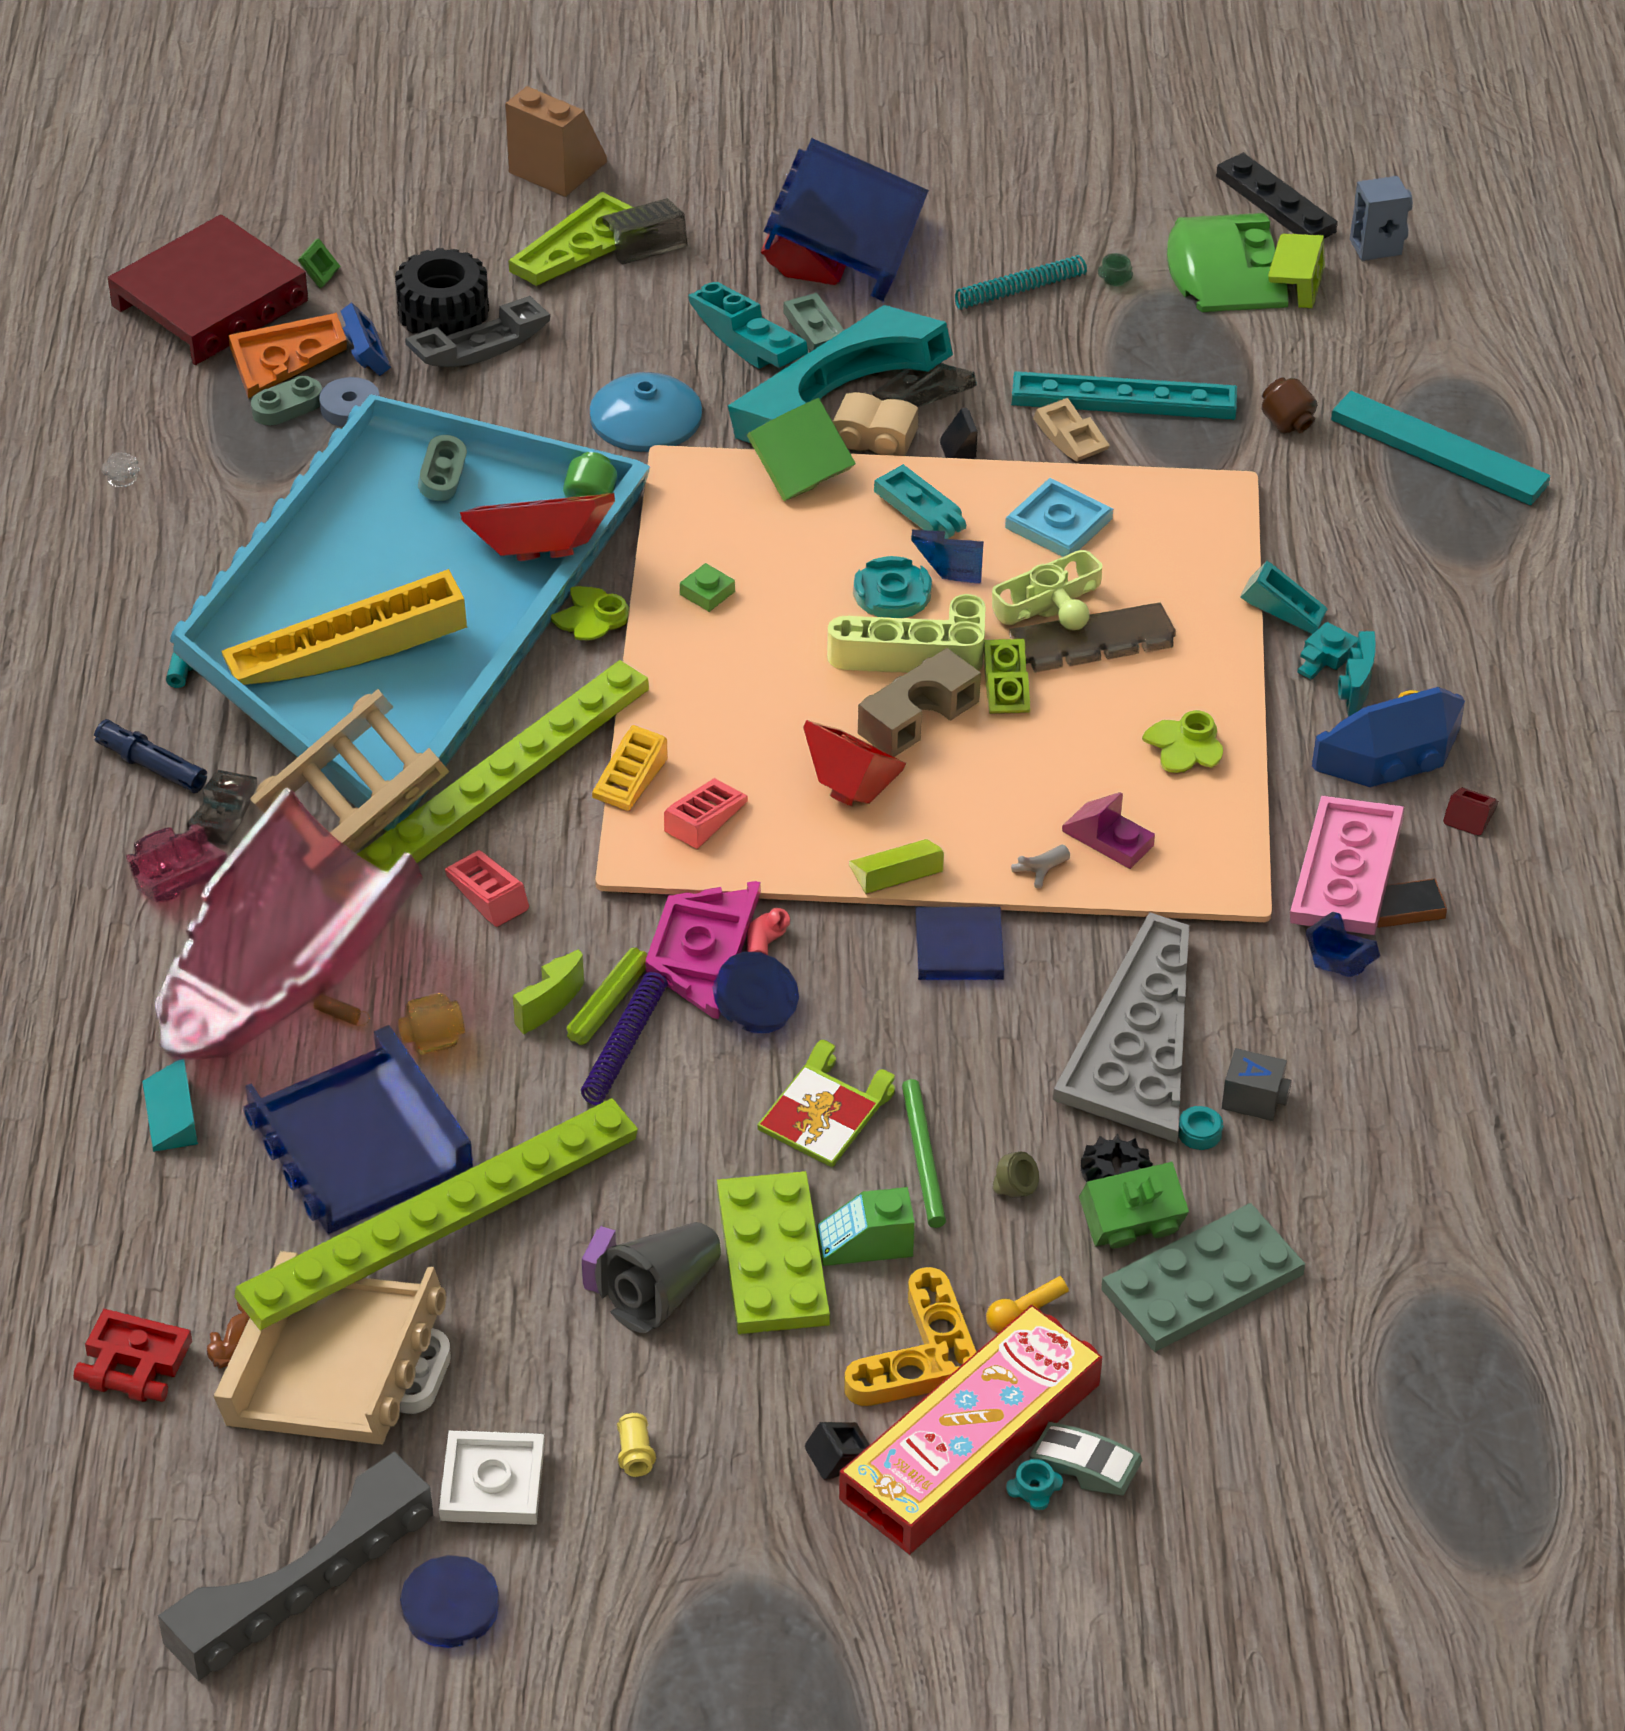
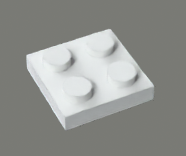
M449 1430L439 1505L440 1521L537 1525L545 1448L544 1434Z

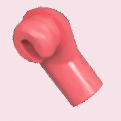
M773 908L769 913L759 916L749 924L747 932V959L752 964L765 963L768 960V944L786 932V928L790 925V916L784 909Z

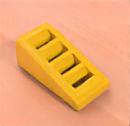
M632 725L622 738L592 791V798L630 811L667 761V738L661 734ZM615 783L617 785L628 788V791L621 790L619 788L613 787L612 785Z

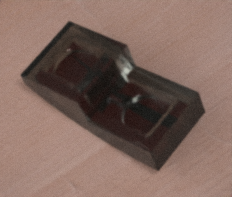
M218 770L203 788V804L187 822V837L227 845L249 807L250 798L254 795L257 787V777Z

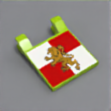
M820 1040L812 1050L804 1067L757 1126L759 1131L833 1168L878 1108L893 1097L895 1086L891 1083L895 1080V1075L884 1069H879L874 1075L866 1093L826 1074L836 1064V1057L832 1054L835 1051V1045L826 1040Z

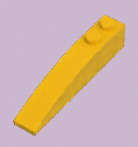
M447 569L224 649L221 652L231 675L243 685L317 675L386 657L467 628L465 600L450 570Z

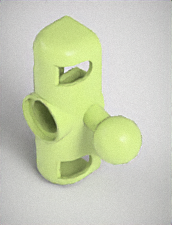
M1079 550L1047 564L1037 565L1032 570L993 587L992 608L994 614L1005 625H1014L1019 621L1036 615L1051 617L1058 614L1060 623L1069 630L1082 629L1090 619V613L1087 605L1075 598L1089 591H1094L1100 586L1102 581V563L1091 552ZM1071 561H1075L1079 577L1068 582V571L1065 570V567ZM1010 589L1013 604L1006 603L999 596L1002 591Z

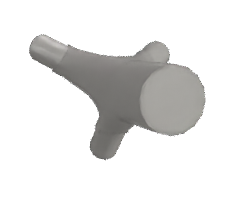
M1062 844L1035 857L1019 856L1018 863L1012 864L1011 870L1012 872H1035L1034 887L1040 889L1048 870L1069 860L1070 852Z

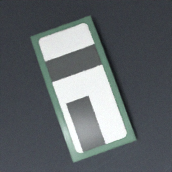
M1053 1422L1047 1424L1029 1456L1030 1460L1038 1459L1045 1461L1053 1468L1054 1472L1076 1476L1081 1489L1123 1496L1143 1461L1140 1453L1112 1439L1087 1430Z

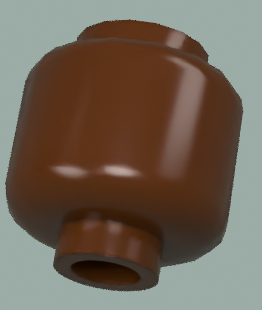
M1282 377L1272 382L1263 392L1262 412L1279 432L1290 433L1296 430L1298 433H1302L1314 423L1315 417L1313 415L1316 412L1318 403L1300 380L1295 378L1286 380Z

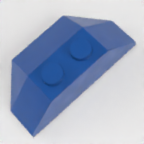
M1435 687L1364 707L1339 722L1330 732L1324 731L1316 736L1312 767L1317 772L1367 787L1395 782L1405 777L1443 767L1460 731L1465 700L1459 694Z

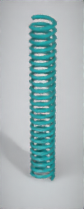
M1080 255L1065 258V260L1061 259L1060 261H1055V263H1046L1029 270L1019 271V273L1009 274V276H1000L998 279L994 278L993 280H988V282L984 281L972 286L969 285L967 288H958L955 293V302L960 310L963 307L967 309L968 306L973 307L974 304L977 306L979 303L983 304L984 301L988 303L989 299L994 301V299L998 300L1000 297L1004 298L1005 295L1007 297L1010 294L1014 295L1015 292L1017 294L1020 291L1024 293L1025 290L1030 291L1031 288L1034 290L1035 287L1040 288L1041 285H1050L1051 282L1054 284L1056 281L1061 282V279L1065 281L1066 278L1071 279V277L1075 278L1077 275H1086L1087 265Z

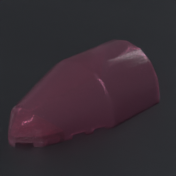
M286 787L204 888L201 895L204 903L196 921L191 920L186 930L189 936L181 956L175 955L155 1001L156 1016L160 1020L162 1035L160 1046L169 1057L175 1060L227 1058L339 986L422 882V874L412 855L404 852L388 873L380 870L355 854L329 833L309 813L293 790Z

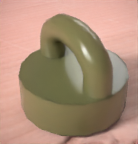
M1021 1151L1002 1156L998 1162L996 1176L993 1181L994 1192L998 1195L1006 1194L1012 1198L1033 1194L1039 1183V1170L1033 1157Z

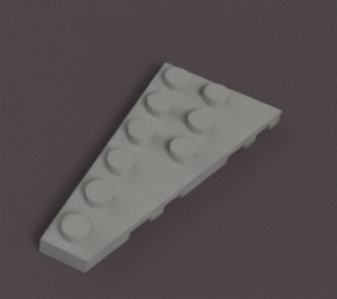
M1149 912L1054 1088V1101L1177 1143L1189 925Z

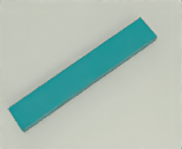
M1016 371L1013 376L1011 405L1044 407L1068 398L1076 410L1235 420L1237 386Z
M1350 391L1332 410L1331 420L1530 506L1549 486L1551 475L1356 392Z

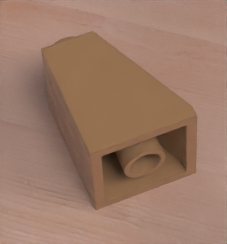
M528 86L505 103L509 173L566 197L607 163V156L583 109Z

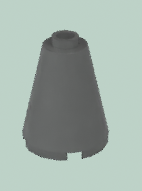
M694 1222L610 1247L596 1261L595 1279L601 1298L609 1296L616 1307L610 1312L616 1320L630 1330L646 1333L660 1327L719 1260L721 1255L719 1237L710 1227L700 1222Z

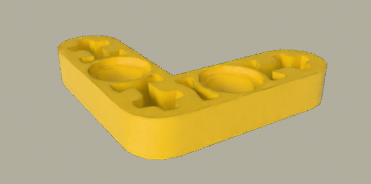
M923 1267L912 1273L908 1281V1302L924 1345L860 1358L851 1362L845 1371L844 1390L847 1398L854 1404L872 1406L930 1393L960 1367H955L952 1361H948L950 1348L954 1347V1355L959 1364L965 1363L976 1353L950 1281L941 1270L933 1267ZM929 1287L932 1292H936L935 1304L930 1305L928 1292L921 1288ZM944 1319L951 1322L954 1328L947 1333H939L932 1330L929 1325L933 1321ZM913 1365L920 1368L923 1374L916 1379H906L899 1375L898 1370L901 1367ZM884 1372H889L890 1383H887V1375H884ZM866 1378L873 1385L864 1386V1383L858 1381V1379Z

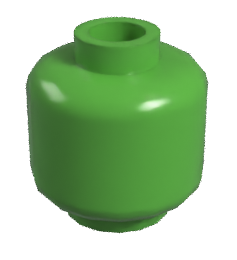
M586 452L570 462L563 485L564 495L566 498L613 493L617 481V470L606 456L595 452Z

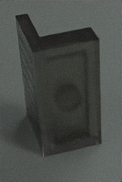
M668 198L602 216L603 224L614 233L616 257L622 265L688 246L685 214Z

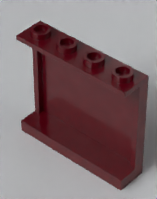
M222 214L108 276L112 307L119 312H123L134 305L190 345L191 360L195 366L229 347V335L260 329L308 301L306 271Z

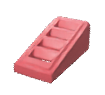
M714 778L674 802L664 811V831L698 849L748 801V796ZM715 794H718V795H720V796L726 798L727 800H725V799H723V798H721V797H719V796H717V795H715ZM708 801L717 804V806L710 804Z
M480 850L445 869L446 876L495 927L519 916L529 908L523 883ZM480 870H483V871H481V872H479V873H477V874H475L474 876H472V877L469 878V876L473 875L474 873H476V872H478V871H480Z

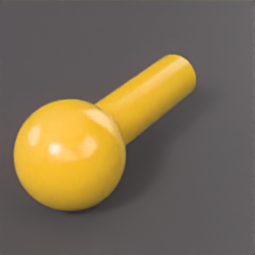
M1058 1276L1015 1301L1010 1299L996 1300L989 1306L986 1313L988 1326L994 1332L999 1333L1031 1304L1039 1309L1068 1293L1069 1289L1064 1279Z

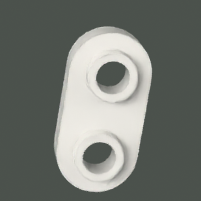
M431 1329L430 1344L428 1349L421 1353L417 1362L413 1385L411 1388L406 1389L401 1400L400 1412L420 1413L428 1409L436 1398L451 1359L449 1339L440 1330ZM432 1356L433 1358L426 1360L422 1357Z

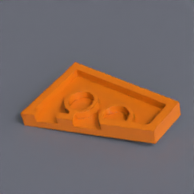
M337 313L231 334L229 335V345L249 399L262 390L269 389L347 350V339Z

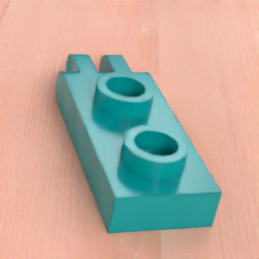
M904 464L874 480V492L928 534L937 532L943 538L948 539L955 535V531L961 532L966 529L967 524L962 517L959 506Z

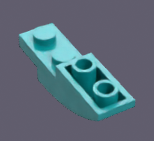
M719 282L707 283L700 290L688 295L689 303L717 337L741 358L758 369L770 363L780 368L808 354L806 340L763 318L759 303Z

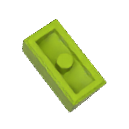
M928 839L851 860L849 861V866L863 891L867 894L943 872L944 852L938 845Z

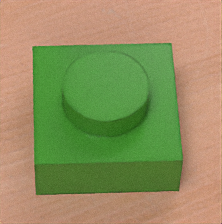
M704 563L679 583L680 595L708 612L735 592V580L707 563Z

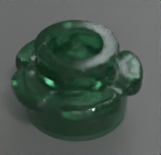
M1108 254L1102 259V266L1098 268V275L1100 278H1104L1105 282L1111 286L1123 285L1133 277L1131 261L1123 254Z

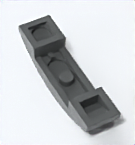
M531 296L499 306L498 319L448 336L436 327L405 338V344L425 364L440 367L475 364L491 359L523 343L550 321V314Z

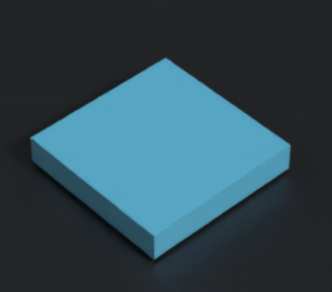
M1049 478L1006 517L1005 528L1064 557L1079 551L1113 519V508Z

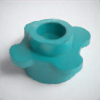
M1031 1459L1021 1463L1017 1469L1016 1478L1010 1479L1007 1482L1006 1491L1009 1496L1013 1498L1020 1497L1030 1503L1033 1509L1043 1510L1049 1506V1498L1053 1492L1062 1488L1063 1478L1059 1473L1054 1472L1053 1468L1045 1461ZM1030 1484H1037L1039 1486L1032 1487Z

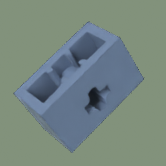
M1399 176L1357 182L1350 241L1361 261L1402 255L1404 240L1408 238L1409 234L1407 217L1408 211L1412 210L1413 199L1410 190L1404 187Z

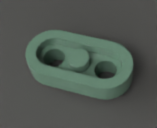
M298 376L282 384L262 390L254 395L251 400L253 419L263 425H277L320 407L319 396L322 390L320 382L308 376Z
M439 435L429 442L418 481L419 491L428 499L445 501L455 495L467 453L466 446L460 439L451 435Z

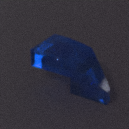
M912 529V542L942 579L981 583L984 541L945 539V531Z

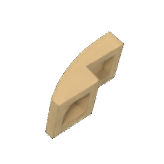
M1068 398L1036 409L1033 419L1056 447L1076 462L1108 450L1109 443L1091 417L1082 419Z

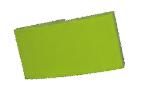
M1024 639L984 640V666L989 714L1030 712L1028 672H1026Z
M579 949L565 956L557 957L550 963L541 966L542 981L535 985L527 986L522 991L513 995L514 1022L523 1035L539 1027L559 1013L571 1002L583 986V954Z

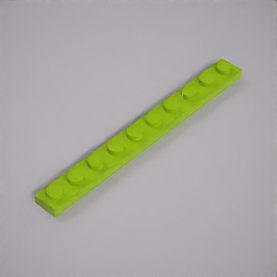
M617 661L399 822L394 829L391 828L320 881L322 893L349 913L353 912L649 690L648 677L623 661Z
M611 1098L237 1285L234 1297L258 1329L262 1330L636 1139L638 1128L614 1099Z

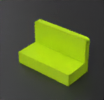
M1280 235L1268 278L1270 283L1297 284L1298 308H1313L1325 267L1324 236Z

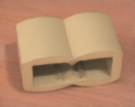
M853 392L845 395L833 420V424L848 449L857 451L870 449L879 455L906 456L918 429V407L903 400L887 399L882 401L866 393Z

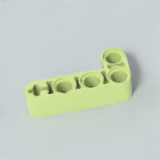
M962 594L956 596L950 603L949 620L839 616L829 622L828 662L833 667L843 670L908 673L921 665L925 659L933 657L948 648L979 671L983 665L985 602L976 595Z

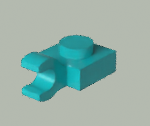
M1326 622L1305 641L1304 650L1301 652L1300 657L1306 661L1298 668L1297 673L1313 679L1326 665L1337 670L1349 659L1350 648H1357L1358 637Z

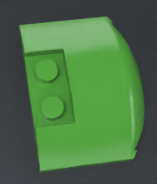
M1266 214L1179 217L1176 220L1175 226L1172 228L1168 238V268L1181 294L1184 297L1193 295L1200 300L1196 305L1198 310L1201 312L1288 307L1287 284L1270 283L1268 278L1276 249L1270 232V220Z

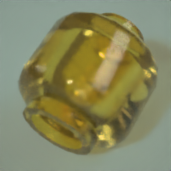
M437 993L408 1001L404 1009L405 1017L397 1019L403 1044L411 1043L414 1050L420 1055L453 1048L459 1041V1035L465 1033L464 1020L458 1001H450L444 993Z

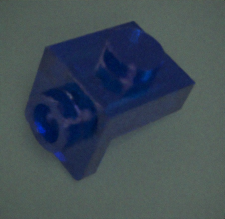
M1331 912L1306 930L1307 940L1316 968L1338 973L1346 977H1353L1362 973L1366 966L1381 956L1377 941L1346 933L1340 913Z

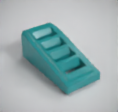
M1268 561L1249 578L1240 595V598L1249 604L1311 634L1318 630L1327 611L1326 606Z

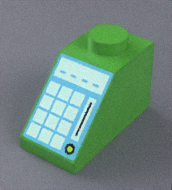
M908 1187L863 1191L818 1223L817 1236L823 1266L913 1257L915 1221Z

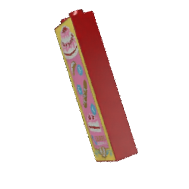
M1031 1304L840 1471L839 1500L906 1553L912 1554L1038 1441L1049 1422L1058 1423L1100 1385L1102 1356L1098 1354L1097 1350L1090 1343L1079 1340L1064 1329L1055 1317L1045 1315Z

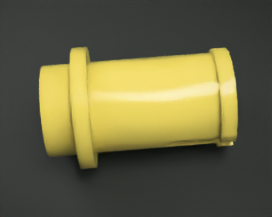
M639 1413L626 1414L620 1417L619 1422H617L621 1443L618 1463L627 1475L633 1477L648 1474L656 1461L655 1451L649 1444L647 1418Z

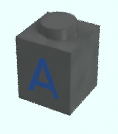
M1235 1048L1225 1079L1221 1109L1273 1121L1278 1104L1286 1106L1292 1080L1284 1078L1287 1060Z

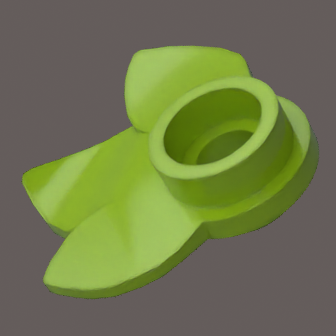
M575 586L570 588V595L574 606L551 615V621L558 628L568 632L574 631L576 640L588 641L604 636L609 630L624 626L628 622L629 606L620 595L607 594L603 589L595 587Z
M1200 710L1185 713L1180 721L1161 720L1149 727L1142 736L1144 742L1162 749L1161 766L1165 771L1171 773L1185 772L1191 769L1196 762L1213 768L1220 762L1223 755V746L1216 739L1217 726L1212 716Z

